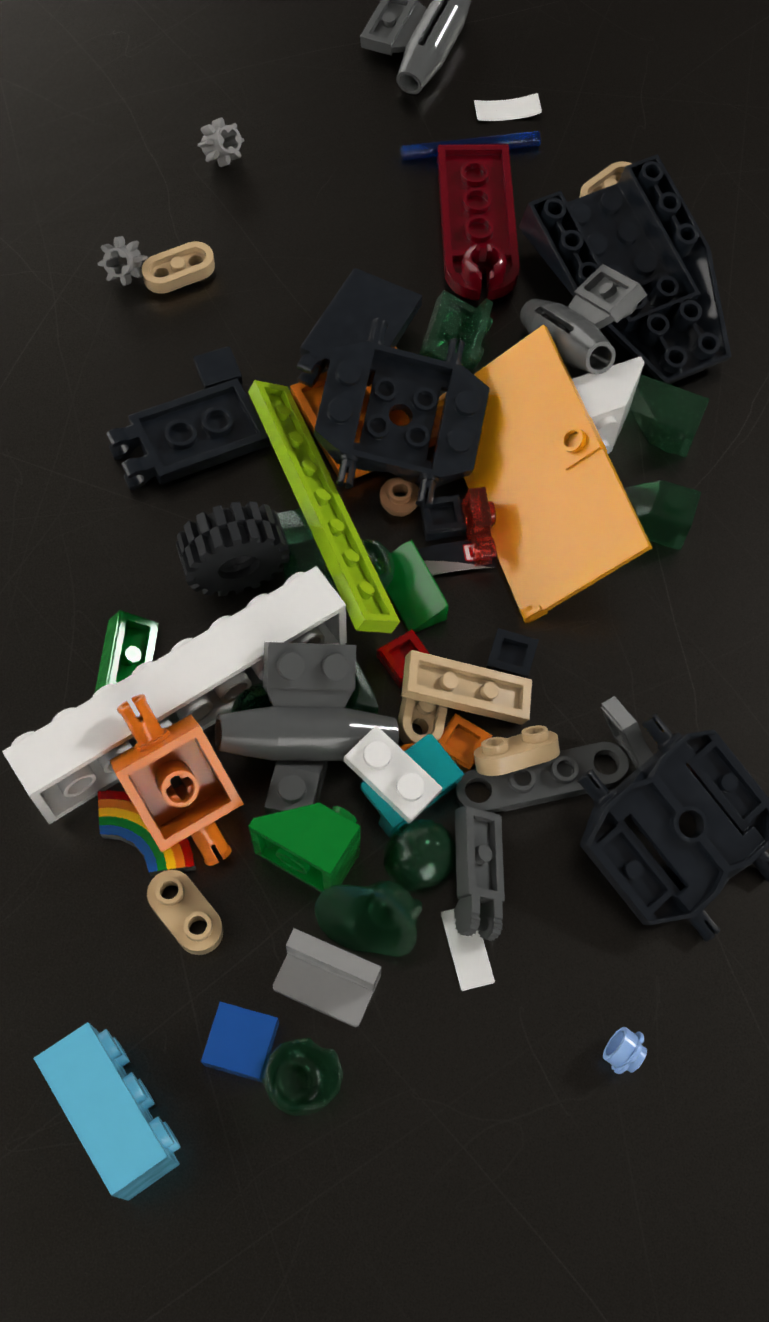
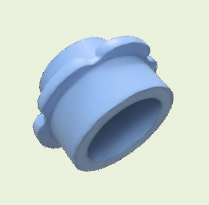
M622 1027L608 1041L603 1052V1059L612 1065L611 1068L616 1074H622L626 1070L633 1073L643 1063L647 1055V1048L642 1045L644 1042L643 1033L640 1031L633 1033L628 1028Z

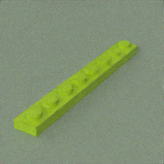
M254 380L248 391L341 599L346 604V610L355 630L392 633L400 623V620L288 386Z

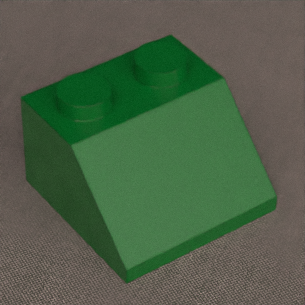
M319 802L253 818L248 826L255 854L331 899L360 855V825L356 824L357 819L354 815L339 806H333L330 809Z

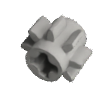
M223 117L213 120L212 125L208 124L201 127L200 130L204 136L201 142L198 143V147H201L206 155V162L217 159L219 167L229 165L231 160L241 158L242 155L238 150L241 147V143L244 142V138H241L239 131L236 129V123L225 125Z
M123 236L114 237V246L105 244L100 247L105 254L103 260L98 262V266H104L107 271L106 280L111 281L120 277L122 285L125 286L131 284V275L137 278L143 276L140 267L142 261H145L148 257L141 255L137 249L139 241H132L125 245ZM118 257H126L127 265L120 264Z

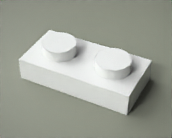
M377 725L344 756L343 761L408 824L443 789Z

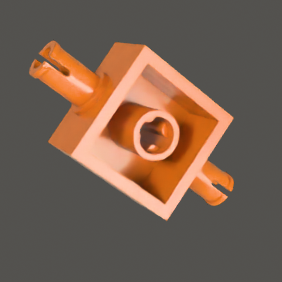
M144 694L131 698L140 713L138 717L134 714L127 701L123 702L117 708V711L122 715L137 743L132 748L109 761L159 850L163 852L191 835L206 865L211 866L219 863L211 848L212 845L216 846L223 860L231 854L232 849L227 844L215 821L244 803L201 726L190 714L171 726L162 728L147 703ZM175 776H179L182 785L174 788L170 782Z

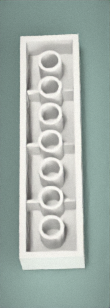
M317 566L307 572L295 573L280 588L269 594L263 593L256 596L248 603L246 608L232 616L220 617L212 623L207 631L197 637L181 640L172 648L171 652L158 660L142 663L133 671L132 675L117 684H108L101 687L85 703L76 708L70 707L62 710L46 726L35 732L30 731L18 736L11 746L2 752L29 797L48 824H51L97 796V791H105L120 782L109 760L132 748L137 743L122 715L117 711V708L123 702L127 701L134 714L138 717L140 713L131 698L144 694L147 703L162 728H167L191 714L202 730H205L215 724L218 714L234 712L266 693L263 687L264 642L346 644V604Z

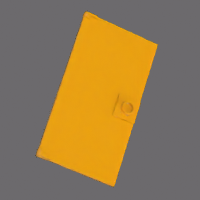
M544 324L474 374L490 389L474 470L469 476L464 477L525 623L539 619L552 608L652 549L650 541L607 454V449L585 408L548 328ZM446 392L439 396L436 411L440 418L443 411Z

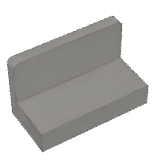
M293 928L286 943L287 956L273 983L274 991L352 1027H358L381 977V966Z

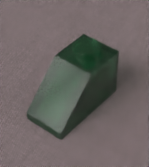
M640 375L630 411L650 445L659 447L667 453H675L686 457L709 398Z
M664 480L625 487L624 489L649 541L681 550L692 526L701 492Z

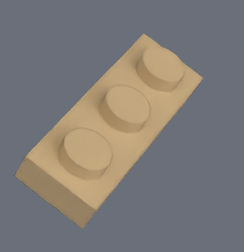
M411 650L405 656L402 697L520 725L530 720L532 679Z

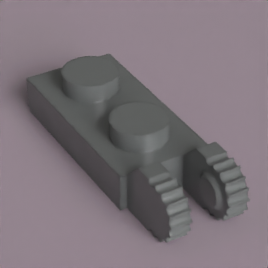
M462 806L455 810L457 898H459L454 909L455 929L458 930L457 933L464 936H472L478 930V934L484 940L495 941L501 935V930H503L502 903L505 902L501 816L477 808Z

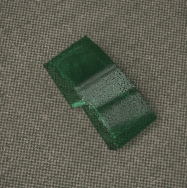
M301 508L277 513L290 551L289 563H283L285 567L283 568L285 582L295 573L307 572L315 566L319 568L328 580L326 563Z

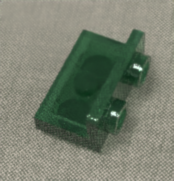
M444 290L437 297L419 355L444 361L446 360L449 340L456 338V348L460 340L466 343L461 361L462 366L467 369L469 367L475 368L484 353V348L481 347L482 340L493 322V319L489 317L493 302L486 298L475 308Z

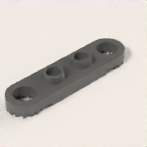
M598 742L561 750L559 756L551 761L504 775L486 776L479 774L476 769L464 773L461 781L457 783L455 791L456 802L460 807L469 806L495 813L587 794V792L577 780L583 777V774L593 769L606 788H612L618 785L625 777L629 761L626 753L620 746L611 742ZM600 755H608L607 757H612V760L616 761L617 771L610 775L602 774L596 770L593 760ZM474 782L476 784L481 782L482 785L485 784L486 788H489L490 798L482 803L473 802L466 795V787L469 784H474Z

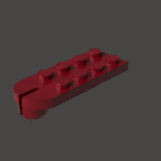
M509 144L438 145L437 162L446 282L456 294L467 299L480 300L482 274H485L487 300L501 298L510 293L515 287L520 268Z

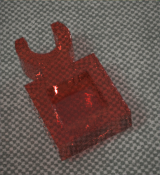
M485 487L470 488L461 505L468 541H472L473 561L475 566L492 564L491 558L497 556L495 541L491 535V528L496 523L495 505L493 501H488Z

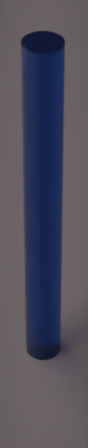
M534 131L401 146V158L404 161L437 157L438 145L509 144V149L540 146L541 138L540 132Z

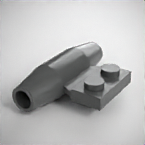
M381 0L360 35L361 48L390 56L393 53L404 52L396 81L404 92L418 94L445 62L464 27L472 0H433L428 8L423 6L418 0Z
M604 264L574 291L576 295L568 307L560 303L532 299L524 304L520 312V320L529 334L543 324L548 328L565 365L594 374H602L608 371L616 357L614 347L600 329L613 321L618 323L622 318L632 314L637 308L638 303L647 296L638 282Z
M264 642L263 687L272 706L218 714L215 722L216 750L220 752L271 761H343L344 756L376 725L397 745L399 728L395 717L344 708L353 690H355L356 645Z

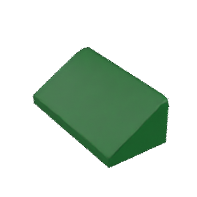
M412 540L402 544L374 565L378 577L407 631L412 629L417 633L447 619L449 605Z
M121 610L109 620L95 692L105 685L117 684L132 675L139 665L153 660L159 626L158 622Z

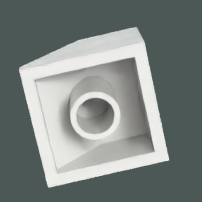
M641 356L612 365L608 371L602 374L588 373L572 378L585 408L607 449V454L612 452L629 413L645 363Z

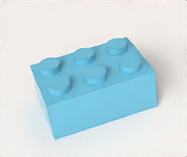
M87 1022L34 1057L36 1064L111 1196L129 1201L180 1165L174 1154L175 1151L181 1148L178 1140L165 1121L162 1122L159 1116L153 1119L148 1110L155 1105L153 1098L140 1078L137 1080L133 1072L127 1075L123 1066L128 1064L130 1060L116 1037H112L107 1029L98 1032Z

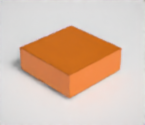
M455 713L438 742L461 771L466 773L475 766L474 751L481 746L484 740L492 738L493 735Z

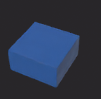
M220 1002L201 1063L209 1068L262 1083L279 1026L278 1018Z

